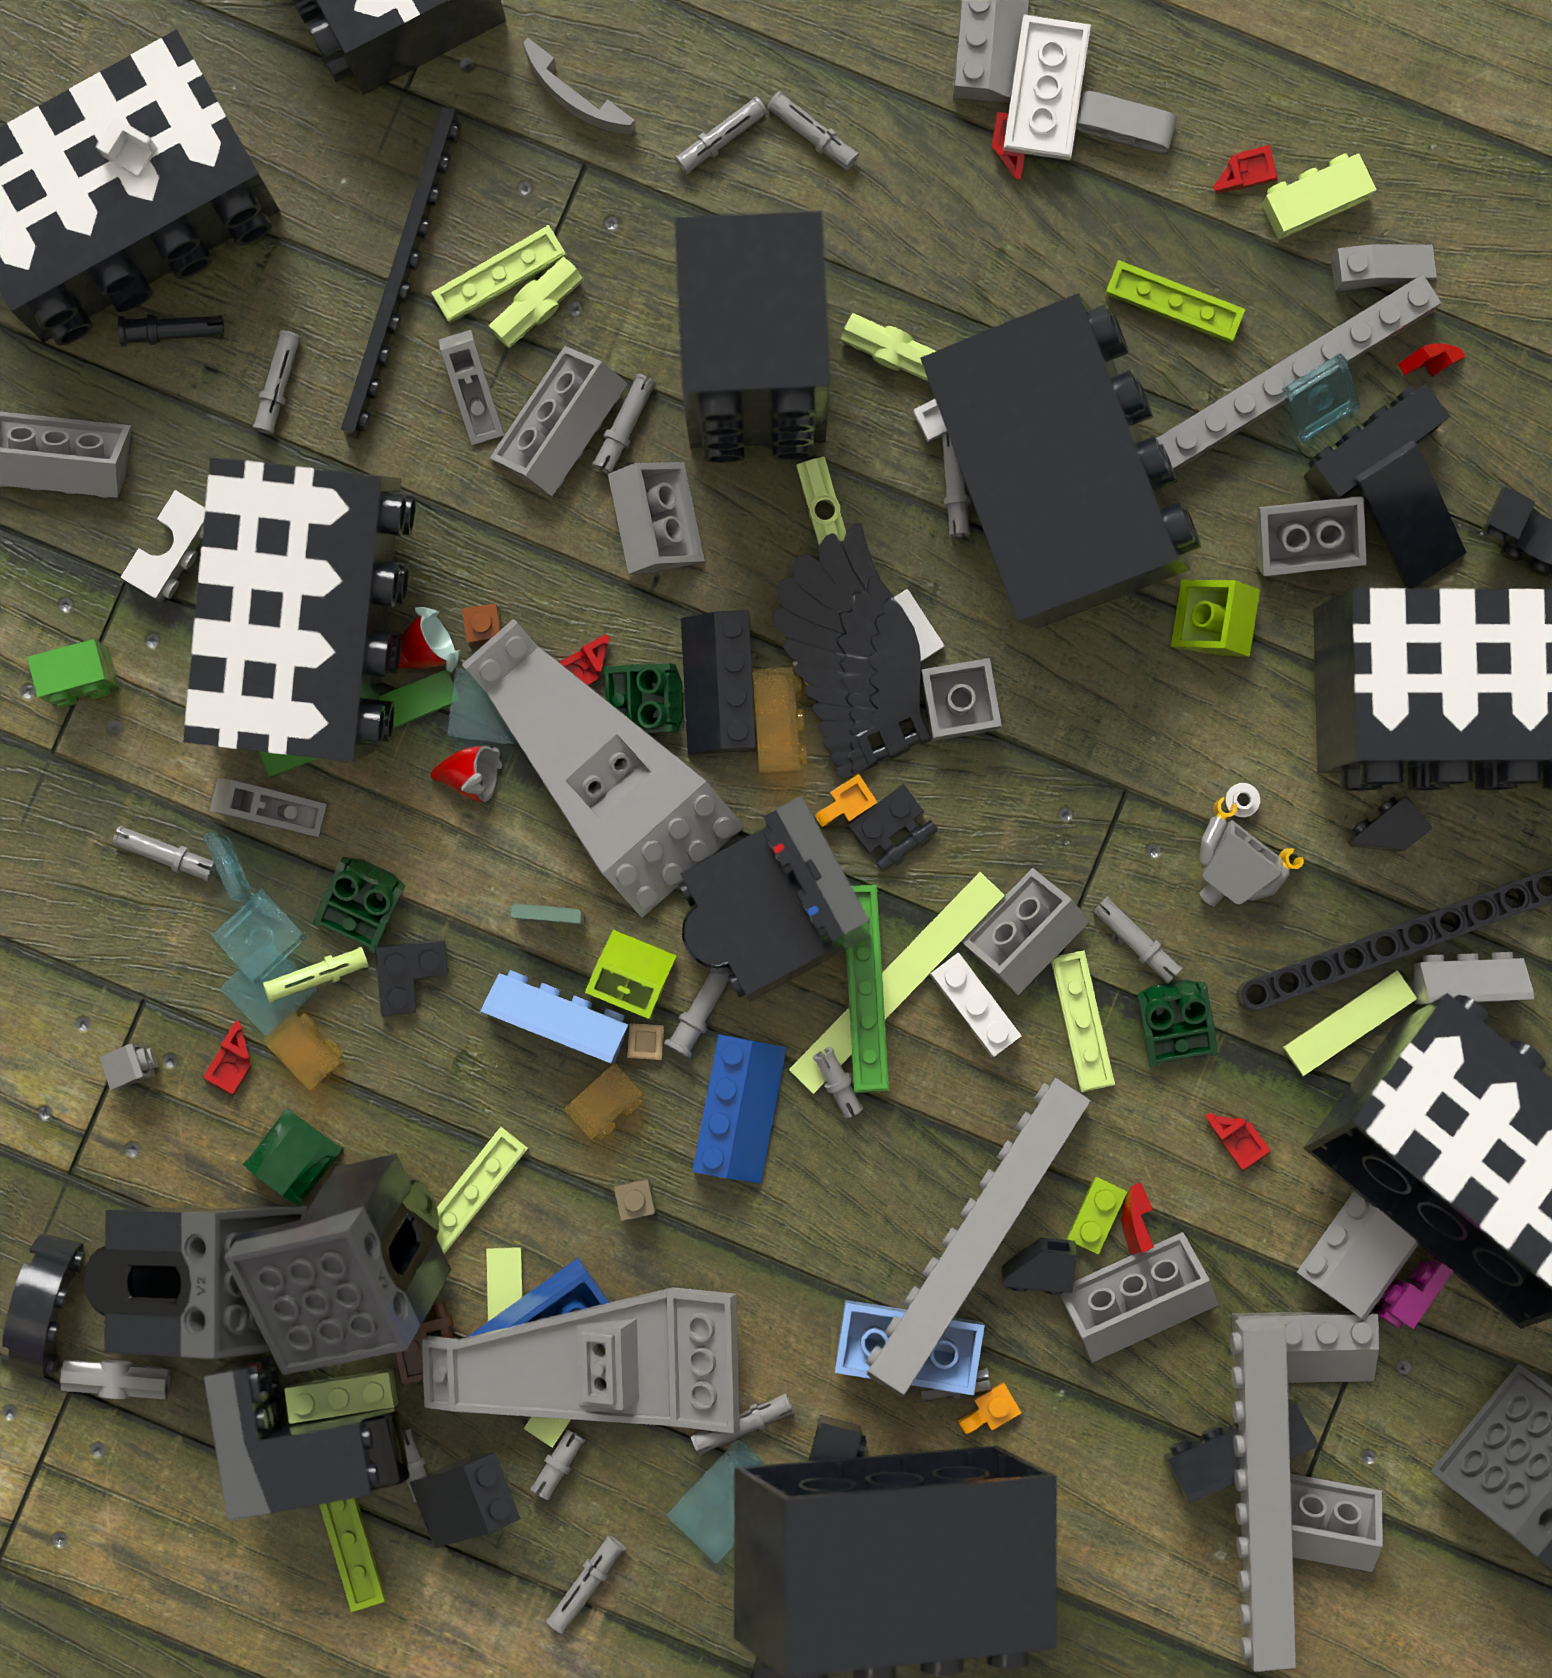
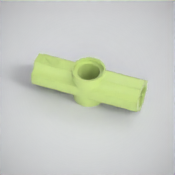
M564 257L561 258L539 280H532L517 293L514 302L489 325V328L510 349L532 327L543 324L556 312L559 303L584 281L582 275L570 261Z
M852 313L841 336V342L871 355L874 361L884 367L897 371L902 369L928 381L920 357L935 352V350L913 341L914 339L911 335L892 326L883 327Z
M825 457L796 464L818 545L821 544L825 536L831 533L836 534L840 541H844L846 530ZM822 501L829 502L834 508L832 518L823 520L817 517L815 513L817 503Z

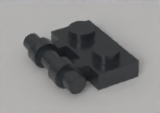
M904 784L848 825L868 853L879 845L885 851V854L876 860V863L883 872L893 864L898 866L905 860V855L917 846L922 848L930 842L928 838L938 831L931 820L921 827L916 824L914 819L922 814L924 810ZM905 827L910 835L895 846L889 838Z

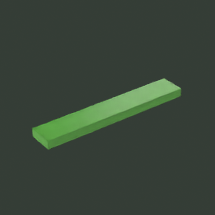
M446 669L379 697V700L394 701L395 703L393 729L461 702L450 673ZM259 751L269 778L320 759Z
M877 885L851 886L870 920L871 937L846 949L854 1093L888 1092L889 1079Z

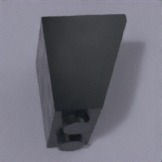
M495 1452L470 1455L409 1482L434 1548L489 1534L521 1519Z

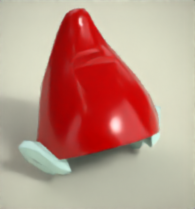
M415 607V614L418 617L402 635L401 657L398 669H432L446 666V670L451 673L458 664L461 650L455 651L449 633L437 618L439 611L427 607Z

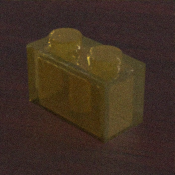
M292 1012L262 1041L309 1091H315L345 1063L339 1057L343 1052L330 1038L324 1041L316 1032L319 1026L307 1013L301 1016L298 1012Z
M614 1062L563 1110L590 1140H593L596 1136L603 1140L617 1127L613 1121L622 1112L628 1117L643 1103L639 1097L644 1092L618 1063Z

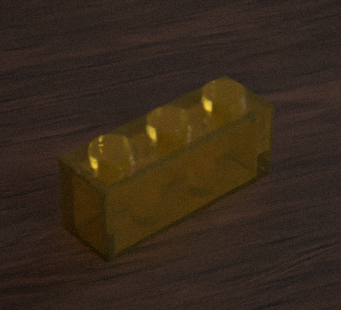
M793 667L753 669L760 775L800 773L801 764H807L806 743L799 744L798 730H805L803 709H796V696H802L801 678L798 675H794Z

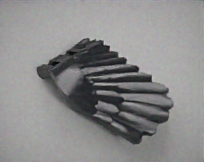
M854 523L847 531L844 541H840L834 533L825 536L818 547V558L808 553L798 556L793 565V577H786L779 582L778 598L781 607L772 612L774 626L787 637L783 646L784 650L790 658L798 663L794 667L798 677L809 684L804 691L809 698L816 702L811 709L816 716L823 720L819 723L818 728L825 736L823 740L824 747L832 753L830 761L839 766L836 770V775L840 778H850L861 774L867 769L877 766L878 761L886 757L890 759L908 752L909 747L917 743L924 745L931 741L920 713L921 655L915 628L903 608L881 581L868 550L862 523ZM910 718L914 730L903 735L899 723ZM879 732L883 744L872 749L867 737Z

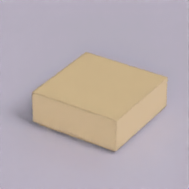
M630 1023L627 1058L662 1060L664 1026Z

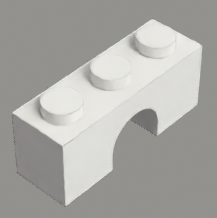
M175 490L157 518L173 532L174 542L171 549L163 555L153 556L138 548L121 578L163 603L165 598H171L179 586V581L177 580L184 568L188 570L197 557L198 553L195 550L203 538L205 508Z
M959 952L929 974L949 1002L956 1007L966 1020L971 1031L991 1057H995L1021 1037V1034Z

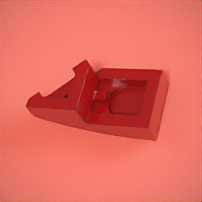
M997 112L991 147L1013 177L1021 180L1025 154L1003 151L1008 113Z
M1270 144L1237 153L1235 156L1232 155L1225 171L1213 186L1215 193L1248 188L1278 180Z
M1435 343L1423 346L1401 361L1398 366L1404 375H1408L1425 366L1430 376L1434 377L1451 364L1457 363L1466 356L1459 347Z
M608 634L603 635L559 663L588 686L597 682L601 673L610 637Z
M235 1021L220 1045L221 1049L203 1076L204 1081L232 1097L251 1068L242 1027L238 1021Z
M1211 1113L1205 1116V1119L1242 1172L1271 1153L1270 1148L1250 1122H1246V1119L1216 1116V1114Z
M1141 1182L1130 1186L1121 1218L1130 1254L1143 1253L1154 1248L1141 1217L1142 1214L1153 1210Z

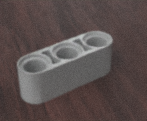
M1086 91L1082 93L1079 104L1076 129L1086 134L1158 153H1166L1170 148L1177 116L1165 110L1098 92Z

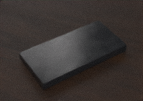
M1410 441L1354 478L1404 586L1408 589H1413L1467 553L1416 442Z

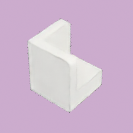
M116 117L112 119L96 145V148L104 158L137 177L141 176L157 150L150 137Z

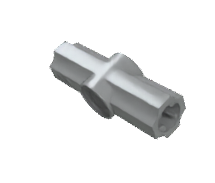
M66 1359L64 1360L60 1375L62 1391L96 1393L99 1397L110 1399H129L130 1396L167 1399L171 1382L170 1368L133 1365V1362L121 1360H102L101 1363Z

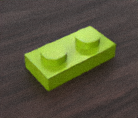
M1095 1176L1066 1239L1073 1240L1077 1245L1099 1254L1128 1191Z

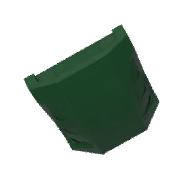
M631 664L602 667V674H605L606 700L647 733H678L683 719L682 681L676 664Z
M343 857L339 861L323 895L312 924L317 927L322 925L369 947L368 951L375 953V946L380 945L393 911L406 886L393 873L365 860Z
M1192 980L1175 981L1168 984L1150 986L1137 994L1150 1068L1156 1067L1157 1063L1205 1054H1210L1211 1056L1218 1055L1214 1020L1208 987L1205 982Z
M287 1108L243 1165L254 1176L281 1196L299 1206L344 1148L335 1144L297 1116L294 1111Z

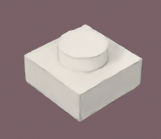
M935 399L913 409V414L927 442L942 436L944 433H948Z

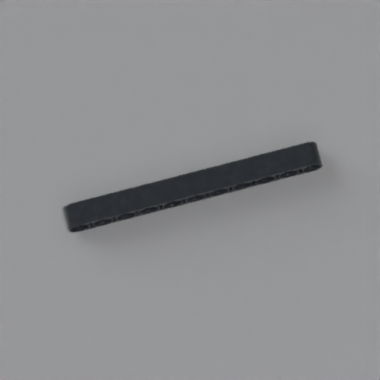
M1552 867L1249 979L1238 987L1237 1001L1240 1006L1247 1010L1264 1009L1551 902ZM1540 878L1547 879L1551 885L1550 893L1547 896L1540 894L1537 889V883ZM1509 889L1515 891L1519 897L1518 905L1515 908L1509 907L1505 902V894ZM1477 901L1482 902L1487 909V914L1483 920L1477 919L1473 914V905ZM1445 913L1450 914L1455 921V926L1451 932L1443 930L1440 924L1441 917ZM1413 925L1418 926L1423 933V938L1419 944L1412 943L1408 938V931ZM1381 937L1386 938L1391 945L1390 952L1386 956H1381L1376 950V942ZM1348 949L1354 950L1359 957L1358 964L1353 969L1346 966L1343 960L1344 953ZM1316 961L1322 962L1327 970L1326 976L1321 981L1316 980L1311 974V967ZM1284 973L1290 974L1295 982L1294 988L1288 993L1281 990L1278 983L1280 976ZM1252 985L1258 986L1263 995L1262 1000L1256 1005L1251 1004L1246 997L1247 989Z

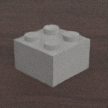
M990 658L921 670V685L931 742L996 731L1001 728L1002 724Z

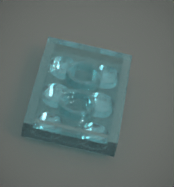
M740 1438L729 1447L666 1514L715 1564L734 1546V1467L766 1465Z

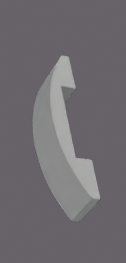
M527 37L523 43L529 63L542 86L562 107L574 116L597 128L619 134L632 135L636 130L634 119L607 99L603 106L598 109L552 74L556 70L554 57Z

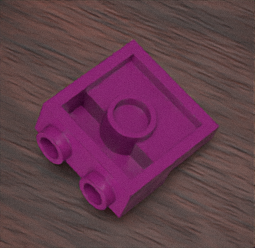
M1427 1259L1425 1263L1420 1261L1410 1274L1411 1283L1396 1279L1394 1283L1391 1282L1380 1298L1381 1302L1377 1306L1379 1308L1378 1316L1399 1329L1403 1325L1414 1329L1454 1271L1438 1261Z

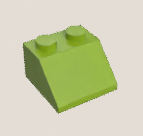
M1181 580L1171 647L1220 656L1250 657L1260 589L1236 580Z

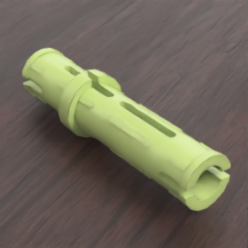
M358 947L353 951L333 958L331 955L326 956L322 962L296 970L271 981L263 982V987L269 1002L272 1003L275 1000L330 980L335 983L340 981L341 976L362 968H368L369 966L362 947Z

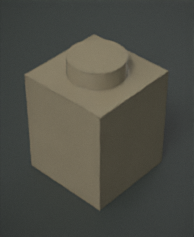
M650 1178L614 1186L621 1221L656 1213Z

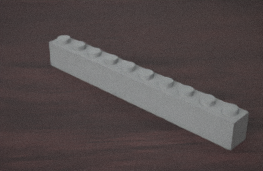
M1422 274L1159 436L1157 440L1159 444L1163 443L1174 472L1433 313L1441 304V301L1425 276Z
M1057 1078L1054 1079L1051 1086L1046 1083L1042 1085L1033 1099L1038 1103L1037 1108L1032 1115L1028 1112L1024 1113L1015 1127L1021 1133L1014 1144L1007 1140L996 1157L1002 1161L996 1172L989 1169L978 1185L984 1191L977 1202L972 1198L969 1199L959 1215L965 1219L959 1230L953 1227L950 1229L941 1243L946 1248L945 1252L939 1260L933 1256L922 1274L927 1277L921 1289L916 1286L913 1287L903 1303L909 1307L902 1319L895 1315L884 1334L890 1337L882 1349L876 1345L865 1362L871 1367L866 1375L901 1398L910 1387L1091 1101Z
M1277 1317L1235 1320V1332L1230 1333V1347L1232 1354H1236V1367L1231 1368V1380L1233 1388L1237 1389V1401L1232 1403V1414L1234 1422L1238 1423V1435L1233 1437L1235 1456L1239 1457V1469H1236L1234 1472V1480L1237 1491H1240V1503H1236L1235 1512L1237 1523L1241 1525L1242 1537H1237L1236 1541L1238 1556L1242 1559L1243 1570L1238 1571V1586L1240 1592H1243L1244 1604L1239 1605V1618L1241 1625L1245 1626V1637L1240 1638V1651L1242 1658L1247 1659L1254 1672L1296 1668L1286 1327Z

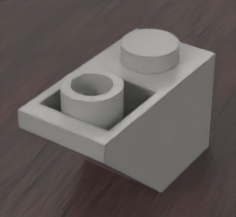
M131 1043L99 1057L110 1090H118L156 1076L154 1068L158 1067L157 1058L152 1048L147 1049L146 1043Z

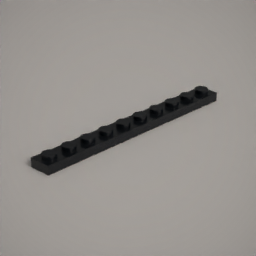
M443 106L441 108L342 423L341 430L346 436L359 439L360 432H365L368 428L371 412L367 410L371 398H377L381 386V380L377 378L381 366L386 367L390 358L391 347H388L391 334H397L401 323V315H398L401 302L406 303L410 295L411 283L408 282L411 270L416 271L420 263L421 251L418 250L421 238L426 239L430 231L431 219L428 218L431 206L436 207L440 199L441 187L438 186L441 174L446 175L450 167L451 155L448 152L451 142L456 143L460 135L461 123L458 122L454 109Z

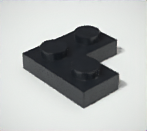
M445 940L375 946L381 1016L416 1013L413 979L448 975Z

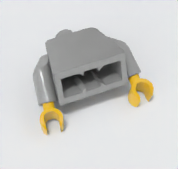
M1225 797L1218 799L1213 806L1216 817L1213 816L1201 840L1199 861L1202 865L1201 876L1208 882L1200 892L1201 898L1209 905L1216 906L1224 896L1240 905L1246 900L1254 901L1274 895L1290 876L1289 870L1302 867L1304 864L1303 857H1297L1290 864L1289 856L1294 852V848L1283 849L1278 856L1233 820L1227 824L1225 820L1237 812V804L1233 803L1227 814L1221 810V803Z

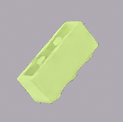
M1359 153L1348 157L1347 154L1340 155L1328 163L1329 167L1318 171L1317 168L1309 169L1298 176V181L1287 185L1284 181L1267 190L1268 194L1262 202V207L1278 240L1369 200L1377 189Z
M394 1369L290 1384L284 1389L289 1424L394 1408L398 1404Z

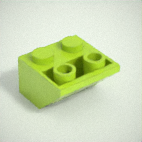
M613 930L598 959L585 993L651 1020L677 956Z

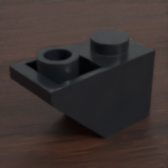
M1393 796L1378 808L1381 814L1370 822L1368 818H1365L1351 829L1354 836L1347 842L1351 847L1401 852L1408 849L1429 832L1432 826L1407 796L1398 800Z
M1040 1237L1002 1265V1286L1019 1292L1032 1289L1042 1290L1050 1295L1072 1293L1077 1260L1075 1241Z

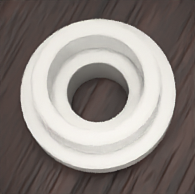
M1248 783L1235 784L1226 793V807L1230 811L1232 804L1236 803L1237 812L1234 815L1237 817H1248L1257 811L1260 805V795L1257 789ZM1243 793L1248 796L1249 803L1247 806H1241L1238 803L1237 797L1239 794Z

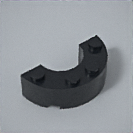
M1506 486L1501 488L1483 527L1484 536L1501 548L1500 554L1503 557L1512 561L1522 560L1531 564L1529 569L1532 572L1541 576H1548L1549 573H1552V520L1534 509L1535 501Z
M44 1233L39 1235L30 1248V1253L35 1255L31 1264L23 1263L7 1313L2 1347L9 1348L8 1356L3 1355L2 1364L5 1369L49 1379V1375H54L59 1362V1355L55 1354L57 1347L55 1342L60 1331V1323L56 1322L59 1309H64L69 1295L67 1287L70 1281L75 1277L76 1272L80 1273L85 1260V1252H81L83 1243Z

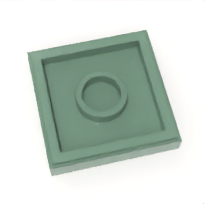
M524 904L511 905L510 917L515 920L584 926L585 913L580 909Z

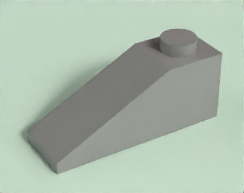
M1361 245L1338 248L1331 257L1335 292L1409 283L1422 274L1427 281L1437 279L1433 245Z
M468 330L439 339L440 350L471 445L503 436V429L472 331Z
M217 778L210 812L319 837L326 804L231 779Z

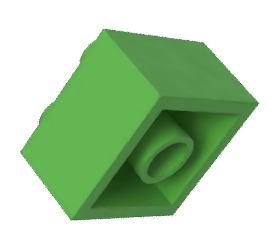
M95 639L27 657L37 697L49 704H57V708L75 705L78 703L77 698L90 695L91 699L108 696L111 694L110 689L119 687L109 647Z

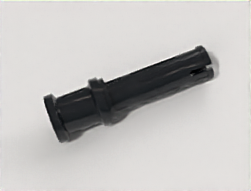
M148 314L147 318L126 319L125 316H118V335L121 347L135 342H149L150 345H156V343L160 342V339L224 337V329L222 328L224 327L223 315L158 319L154 314Z

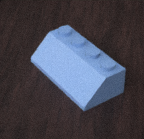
M509 970L507 976L499 973L482 1006L481 1012L608 1063H615L629 1028V1024L623 1022L625 1015L607 1008L604 1014L591 1010L593 1003L577 996H573L572 1001L559 997L561 990L541 983L540 988L527 984L529 977Z
M845 1300L835 1373L870 1378L866 1374L871 1367L865 1362L876 1345L882 1349L890 1337L884 1334L895 1315L902 1319L907 1310ZM953 1317L911 1385L974 1395L985 1325L979 1321Z

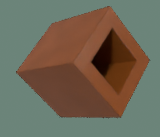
M496 603L462 608L466 640L471 648L483 646L502 629L500 609Z

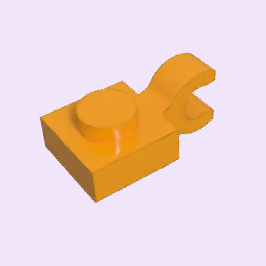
M858 774L830 792L834 803L818 812L814 817L821 827L826 826L842 814L847 822H850L878 802Z
M1001 1382L991 1388V1391H986L974 1398L973 1400L978 1409L957 1421L963 1432L967 1435L985 1422L992 1431L1021 1414V1411L1005 1383Z

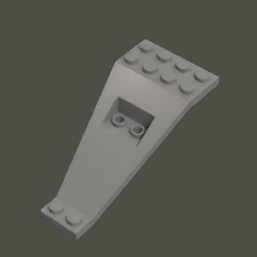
M514 619L462 664L485 691L596 867L642 918L684 881L680 873L711 857L745 827L705 779L540 648ZM623 758L621 764L614 766L617 759ZM597 781L594 788L588 789L590 783Z
M672 1287L463 1339L427 1336L422 1339L424 1408L469 1413L664 1425L733 1434L740 1430L736 1294ZM599 1344L604 1346L605 1353L600 1350ZM600 1378L606 1381L607 1387L602 1385Z

